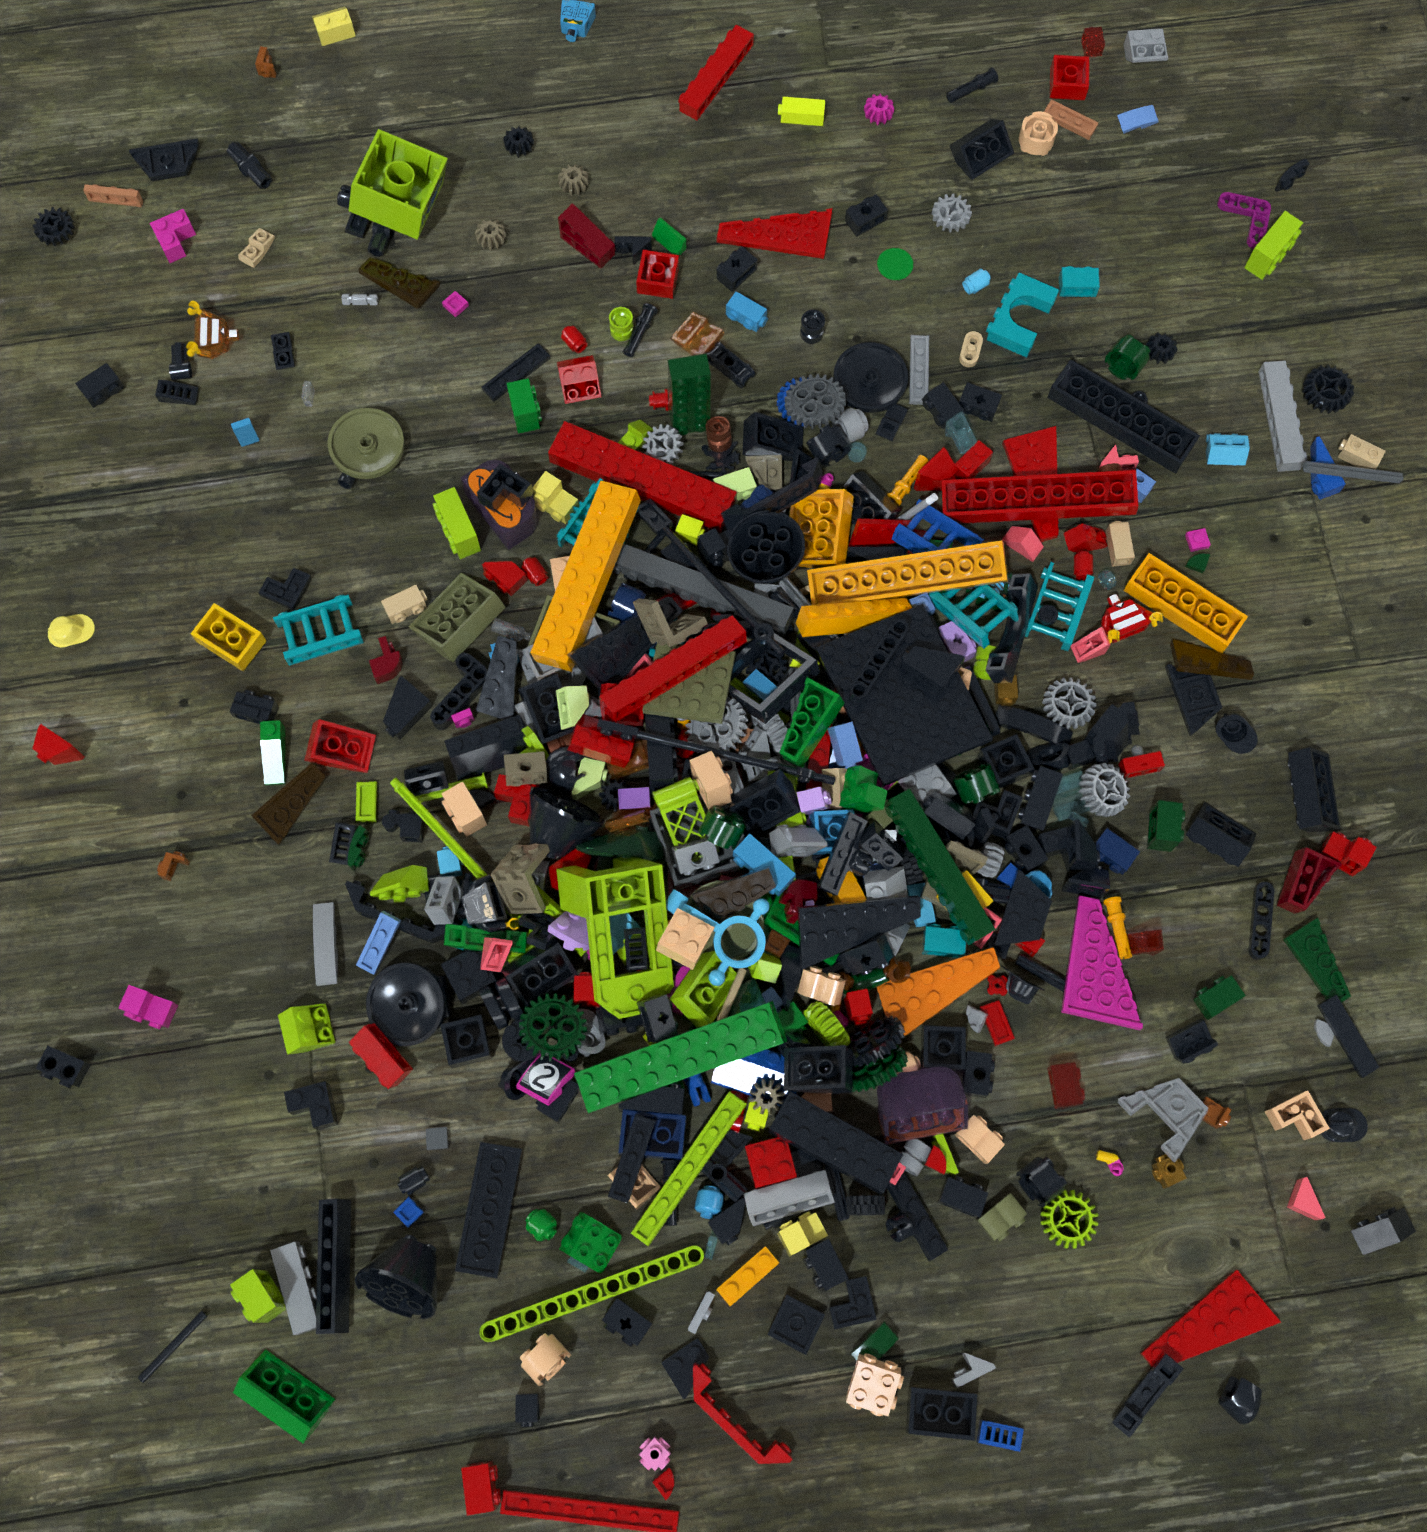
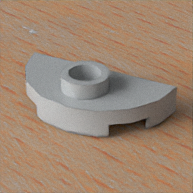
M706 1292L688 1327V1331L694 1334L702 1319L707 1321L712 1311V1308L709 1306L715 1295L711 1292Z

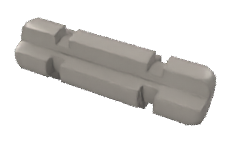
M342 294L341 298L343 305H350L351 303L353 305L378 304L377 294H369V296L367 294H352V296L350 294Z

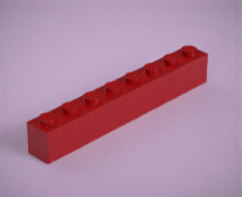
M733 615L727 619H722L714 627L704 630L701 635L689 639L683 646L671 650L665 657L656 659L650 666L638 670L632 677L624 679L614 688L604 691L599 696L602 709L613 722H618L747 642L745 629Z

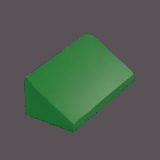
M658 218L652 232V237L672 254L680 256L686 250V238L662 218Z

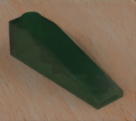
M637 824L636 827H627L576 846V850L589 855L610 857L616 855L630 859L631 856L645 860H665V855L656 832L648 830V826Z

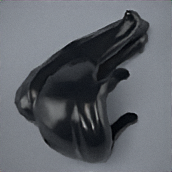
M568 747L557 749L546 760V770L549 773L550 783L564 794L570 793L576 781L586 776L584 773H580L578 776L575 775L577 769L576 762L584 759L586 756L568 751Z

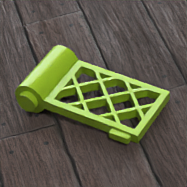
M690 777L652 792L674 847L679 846L678 843L686 844L691 833L700 836V839L706 838V834L702 837L699 833L692 831L696 820L703 822L706 815L697 791L700 790L696 779L692 780ZM694 801L698 808L695 816L685 812L687 805ZM673 810L680 813L676 824L668 821L666 813ZM683 814L693 818L689 829L679 825ZM677 828L688 831L684 842L676 840L675 833ZM715 845L717 853L720 852V846ZM698 852L694 853L691 858L692 862L700 859L701 855H697Z

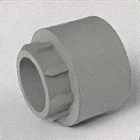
M848 408L844 412H840V418L835 417V423L832 422V427L839 426L850 443L863 438L868 430L867 418L859 409Z

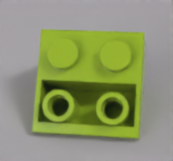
M411 865L383 874L370 891V896L379 897V900L393 899L394 902H404L408 897H420L421 893L429 891L427 867Z
M326 1003L290 1007L278 1015L287 1055L305 1053L335 1043Z

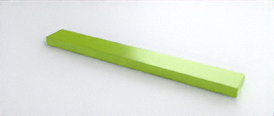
M728 1092L632 1230L631 1234L649 1247L747 1103L731 1092Z

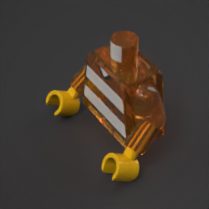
M191 301L188 304L194 308H188V314H198V316H195L194 342H188L186 345L188 356L193 357L197 354L199 357L214 359L229 350V341H239L238 329L229 330L223 318L203 308L199 309V304L196 301Z

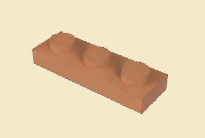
M1053 100L1050 101L1044 111L1050 114L1054 122H1057L1059 126L1090 140L1098 126V122Z
M85 184L83 191L88 200L92 202L142 207L143 199L139 191L135 189H121L114 186L103 187L96 184Z

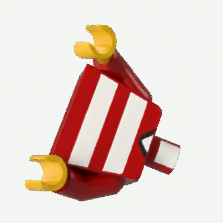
M1115 594L1107 598L1110 607L1106 609L1102 617L1101 627H1103L1109 642L1113 644L1145 631L1150 624L1149 622L1152 623L1153 627H1156L1157 621L1163 622L1162 613H1153L1134 603L1131 599L1121 602L1118 595Z

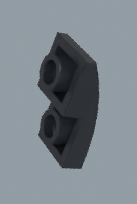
M1307 158L1295 163L1282 175L1275 188L1276 192L1290 189L1295 179L1305 175L1310 164Z
M284 332L271 335L276 370L294 368L295 361L290 333Z

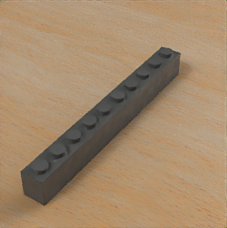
M623 543L613 568V573L627 575L631 580H640L650 587L661 588L668 594L674 593L684 600L695 601L702 607H711L720 614H732L739 621L745 620L702 573ZM719 580L760 624L767 623L772 626L775 634L785 636L794 617L793 607Z

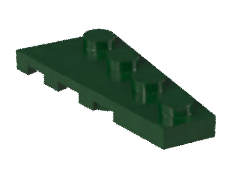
M1316 918L1283 941L1324 998L1328 999L1333 995H1337L1342 1003L1350 998L1351 994L1341 971L1337 968L1335 956L1329 949L1328 940L1321 930L1319 918Z

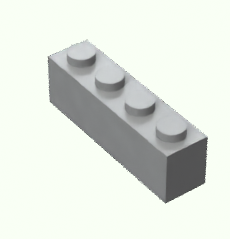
M826 1170L816 1171L806 1176L744 1193L748 1215L753 1226L835 1203Z
M292 1242L270 1250L293 1335H300L316 1329L317 1290L315 1287H312L310 1282L312 1272L310 1267L305 1264L304 1258L307 1255L304 1246L300 1245V1242Z

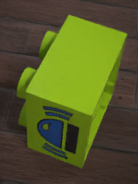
M378 129L352 182L348 211L418 240L442 188L448 158Z

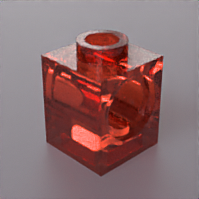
M1102 27L1084 28L1081 38L1084 57L1102 56L1105 47Z

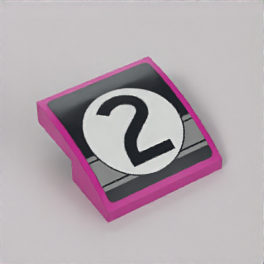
M540 1054L524 1072L516 1087L549 1106L562 1094V1087L575 1076V1069L555 1058H552V1061L549 1062L546 1055L541 1060Z

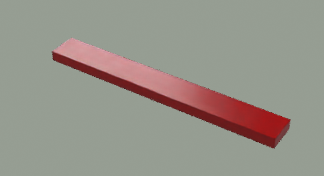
M503 1490L500 1514L646 1532H677L679 1511Z

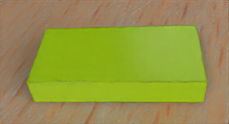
M356 782V822H377V782Z

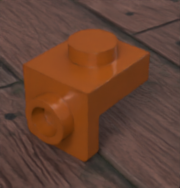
M174 851L173 854L166 852L163 861H160L158 865L157 875L164 880L171 881L177 863L189 866L190 861L181 852Z

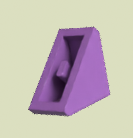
M649 787L618 789L619 809L652 808Z

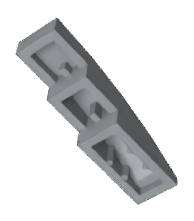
M333 902L313 904V945L317 986L337 984L338 948L336 946L335 905Z

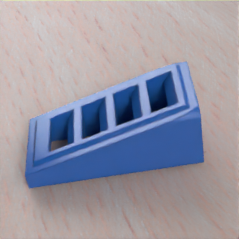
M980 1419L976 1442L1020 1452L1024 1429ZM990 1426V1439L986 1440L987 1427ZM996 1428L1000 1429L998 1442L994 1441ZM1004 1430H1008L1006 1444L1002 1443ZM1013 1431L1017 1432L1015 1446L1011 1445Z

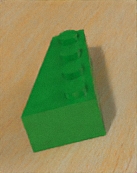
M808 677L804 683L803 693L800 694L796 712L794 711L791 726L787 730L779 752L787 762L803 768L828 730L827 728L830 727L844 705V701L839 694Z

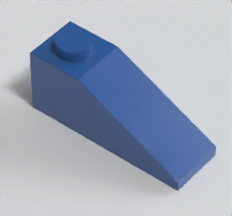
M1320 436L1316 437L1310 446L1311 461L1335 464ZM1311 473L1312 490L1319 500L1339 493L1346 485L1341 476Z

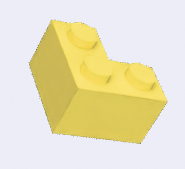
M547 471L543 473L532 487L535 506L540 511H546L551 514V517L557 522L561 521L566 524L570 520V513H575L573 507L579 508L578 499L563 490L561 480Z
M810 1211L798 1217L799 1222L793 1223L790 1220L781 1225V1231L777 1234L789 1257L828 1236L816 1212L811 1215Z

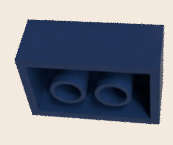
M623 1110L619 1155H622L634 1116L638 1114L656 1120L644 1157L682 1160L686 1116Z

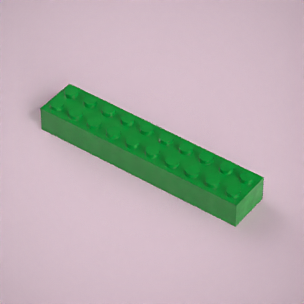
M770 1001L574 1073L587 1112L591 1113L783 1044L787 1041L774 1002Z

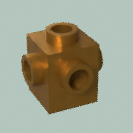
M1164 1154L1156 1158L1157 1163L1151 1165L1153 1177L1157 1182H1160L1163 1189L1187 1179L1183 1172L1184 1165L1179 1158L1176 1162H1173Z

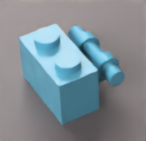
M1221 433L1206 435V442H1208L1206 448L1207 464L1246 465L1250 449L1248 436L1238 434L1221 435Z

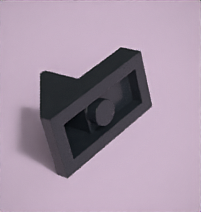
M615 236V253H633V265L641 260L643 250H652L651 237Z

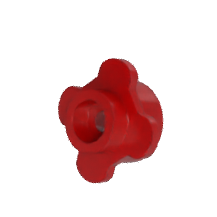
M990 975L987 978L989 982L987 992L989 995L1000 994L1004 996L1007 994L1006 983L1008 979L1006 976L995 977Z

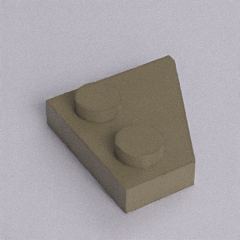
M782 455L746 456V463L759 485H764L773 493L782 489Z

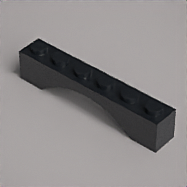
M1012 574L1008 588V602H1013L1017 606L1019 620L1015 622L1011 617H1007L1002 639L997 648L989 655L985 670L993 683H1012L1038 589L1031 574Z

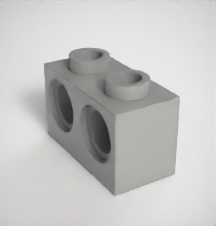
M454 876L435 878L424 908L434 925L453 923L464 892Z

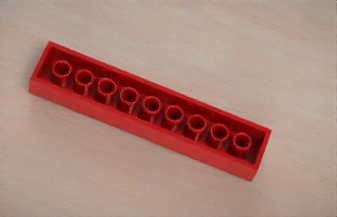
M566 421L563 422L548 451L550 463L596 482L601 478L608 483L636 489L640 500L645 502L650 498L659 508L680 517L684 514L703 521L705 527L709 529L715 528L719 533H722L725 526L721 513L734 506L737 502V492Z
M1136 470L942 480L943 514L958 524L1136 515L1139 506Z

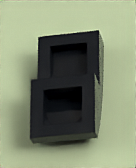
M897 404L887 409L875 435L893 442L908 409Z

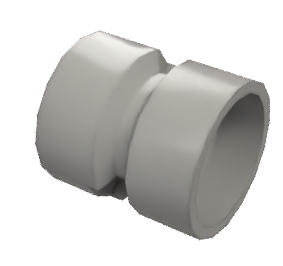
M913 1138L908 1139L905 1143V1152H900L903 1154L900 1163L906 1167L905 1171L918 1176L924 1167L922 1162L927 1160L931 1148L920 1140Z

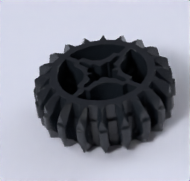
M1329 364L1325 367L1320 365L1317 369H1312L1305 377L1302 385V393L1305 394L1304 399L1309 400L1308 405H1314L1313 410L1319 408L1320 413L1326 410L1327 414L1332 411L1336 413L1344 409L1354 395V385L1351 384L1353 379L1347 378L1349 373H1342L1343 368L1337 370L1336 365L1330 368Z

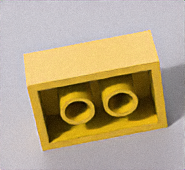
M215 603L190 633L197 643L241 671L246 669L266 642L260 631Z

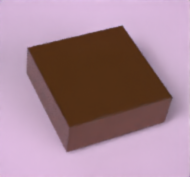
M772 929L766 939L764 950L780 958L790 939Z

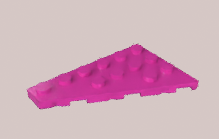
M1079 896L1077 899L1061 1012L1141 1030L1143 1023L1140 1022L1136 1010L1137 1006L1132 999L1128 980L1125 979L1121 967L1122 963L1117 956L1113 937L1110 936L1106 917L1102 913L1100 900Z

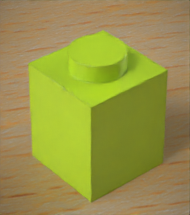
M763 953L761 958L755 964L749 966L748 969L752 978L776 983L782 964L778 957Z

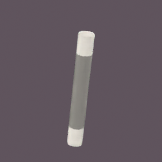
M933 493L895 520L910 519L937 501L938 496Z

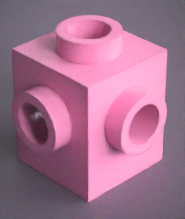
M648 1437L639 1447L642 1450L639 1454L642 1457L640 1462L648 1470L652 1468L656 1471L658 1467L662 1470L670 1461L668 1458L671 1454L668 1450L670 1445L662 1437L659 1440L656 1437L652 1440ZM653 1450L659 1452V1457L653 1459L650 1455Z

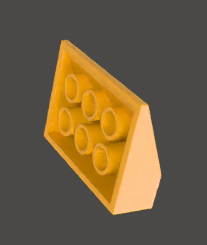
M817 490L790 507L789 516L800 526L805 539V552L798 567L817 569L846 564L854 496L847 490Z

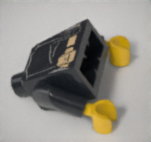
M489 874L474 880L468 888L467 894L461 898L463 907L457 909L456 912L459 920L467 919L469 925H476L478 929L487 932L505 931L506 928L517 930L519 927L512 928L510 926L511 921L518 920L517 918H511L508 922L504 921L507 919L501 895L493 882L492 876Z

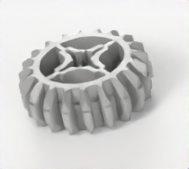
M1072 677L1069 678L1068 682L1065 678H1062L1060 682L1054 681L1053 685H1049L1048 691L1044 693L1045 698L1042 701V704L1046 705L1043 711L1048 712L1046 717H1053V722H1059L1060 726L1064 724L1067 729L1071 725L1074 729H1077L1078 724L1083 727L1085 721L1089 722L1091 716L1095 713L1093 709L1096 707V703L1093 701L1096 698L1094 695H1090L1092 689L1086 690L1087 683L1080 685V679H1077L1075 683ZM1067 691L1065 696L1055 698V695L1059 692ZM1084 709L1083 713L1072 716L1074 710Z
M776 714L764 724L751 715L754 728L758 726L767 732L771 752L775 755H781L779 752L787 733L783 720Z
M1106 763L1096 764L1088 768L1085 774L1081 776L1083 781L1079 785L1082 789L1078 791L1083 794L1080 800H1085L1084 807H1090V812H1095L1096 816L1103 817L1117 815V813L1124 810V806L1128 804L1126 799L1130 797L1127 793L1130 788L1126 786L1129 780H1124L1123 778L1125 773H1119V768H1114L1113 764L1107 765ZM1103 776L1104 780H1100L1098 777ZM1109 800L1111 803L1108 805L1104 802Z

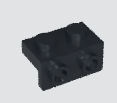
M1201 1018L1165 1037L1174 1059L1183 1064L1193 1062L1199 1055L1207 1054L1214 1047L1218 1046V1042L1212 1039L1205 1020Z

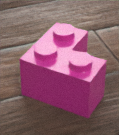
M184 209L150 223L169 263L186 257L180 242L195 236L196 233Z
M128 985L118 1009L124 1011L123 1015L129 1017V1019L139 1023L142 1020H146L149 1022V1026L160 1030L161 1027L169 1028L178 1005L172 1001L155 996L148 991Z

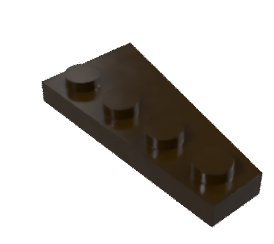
M371 257L358 268L359 274L416 309H419L440 287V281L425 279V276L420 274L417 276L408 273L406 269L393 268L391 264Z
M1174 639L1171 641L1170 647L1176 671L1252 680L1254 676L1252 664L1249 660Z
M311 762L251 816L280 845L324 782L326 776Z
M770 866L694 892L692 897L698 911L720 924L744 909L751 902L756 901L774 889L777 883Z

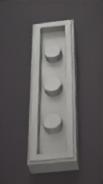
M911 335L909 404L923 405L921 399L928 393L929 336Z

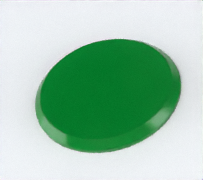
M890 248L880 254L877 267L879 272L887 279L901 280L912 272L913 259L903 249Z

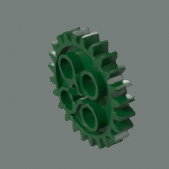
M555 993L553 999H550L549 995L546 994L545 1000L538 996L537 1004L534 1001H530L531 1008L525 1007L524 1012L526 1014H521L520 1017L523 1022H519V1027L522 1028L519 1031V1036H525L522 1039V1044L529 1043L526 1050L528 1051L533 1048V1056L540 1053L541 1060L546 1055L549 1062L552 1061L553 1056H556V1059L560 1061L561 1055L568 1059L569 1051L575 1054V1047L581 1048L582 1043L580 1041H584L586 1037L582 1033L587 1032V1027L583 1025L586 1024L587 1020L580 1019L583 1017L584 1011L577 1012L579 1004L572 1006L573 999L565 1002V995L558 999ZM556 1010L559 1015L551 1016L549 1011ZM541 1023L543 1028L537 1030L533 1027V1024ZM557 1024V1028H556V1029H555V1028H552V1029L549 1030V1026L554 1027V1026ZM569 1025L573 1028V1031L566 1032L562 1027ZM546 1033V1035L542 1039L538 1038L539 1036H542ZM553 1038L557 1041V1044L549 1045L546 1040Z
M897 1046L896 1049L890 1050L891 1054H885L884 1059L878 1058L876 1063L871 1061L868 1066L864 1063L861 1067L858 1064L853 1067V1092L856 1090L861 1092L863 1089L866 1092L871 1087L875 1089L878 1085L883 1086L886 1081L890 1082V1078L897 1077V1073L902 1072V1068L907 1066L908 1057L901 1046Z

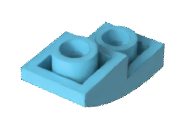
M925 883L907 885L908 896L918 895L920 897ZM920 898L921 917L913 920L916 927L935 924L936 919L932 903Z

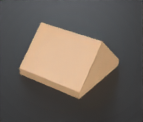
M642 1164L629 1200L636 1210L661 1189V1186ZM617 1168L608 1175L612 1182Z

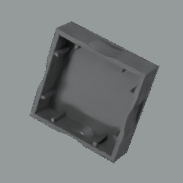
M698 795L706 815L708 812V808L704 803L701 795ZM695 801L689 803L685 809L686 813L695 816L698 809ZM730 803L721 806V808L725 810V813L729 815L732 814V812L728 809ZM657 808L649 811L653 828L676 891L746 868L744 866L741 868L734 862V850L730 846L729 849L719 847L720 852L717 853L719 863H716L715 867L706 870L702 867L696 869L695 873L691 872L690 875L680 874L677 871V865L671 849L674 845L660 810ZM674 810L666 813L668 821L676 824L680 813ZM683 814L679 825L689 829L693 818ZM696 820L692 831L698 833L703 822ZM677 828L675 833L676 840L684 842L688 831ZM691 833L687 843L700 840L701 837ZM742 834V836H741V838H740V840H739L737 846L745 839V837H744L743 834Z

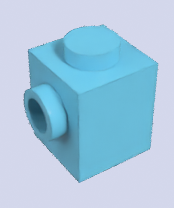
M447 846L441 848V851H437L442 877L463 875L461 865L464 864Z

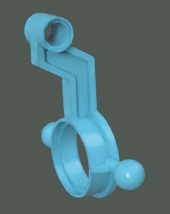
M673 889L666 900L667 911L674 914L676 909L679 908L715 927L713 946L716 955L722 962L718 969L712 970L709 974V981L712 985L720 986L724 983V973L729 966L746 968L755 964L761 958L766 941L764 932L757 923L760 915L766 914L769 910V903L766 899L759 898L754 901V911L750 917L733 916L719 924L697 909L687 905L686 903L689 899ZM735 923L749 926L754 931L757 940L753 954L747 959L740 961L727 957L721 947L723 932L727 927Z

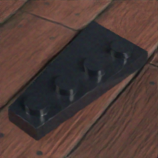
M503 636L497 637L476 711L503 720L515 716L518 641Z

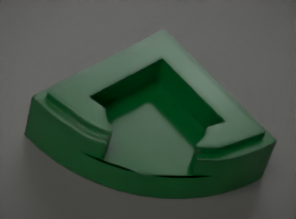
M1202 553L1191 557L1185 567L1203 574L1210 554Z

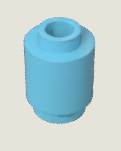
M979 269L966 277L962 285L969 295L975 294L990 284L989 280L991 277L986 270Z

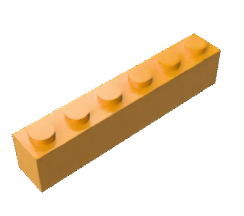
M906 597L801 606L796 625L802 637L852 633L909 610L912 606Z

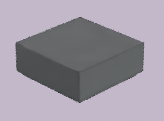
M448 1127L426 1129L427 1151L449 1149Z

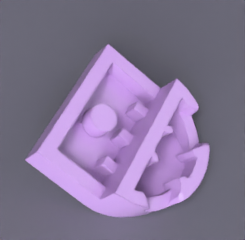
M565 911L548 926L547 932L564 941L563 948L573 951L574 948H583V951L589 949L586 918Z

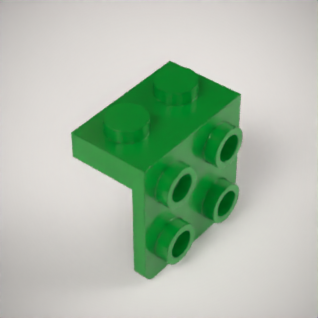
M580 1211L579 1215L574 1218L570 1231L563 1237L559 1250L594 1271L602 1273L618 1247L622 1236Z

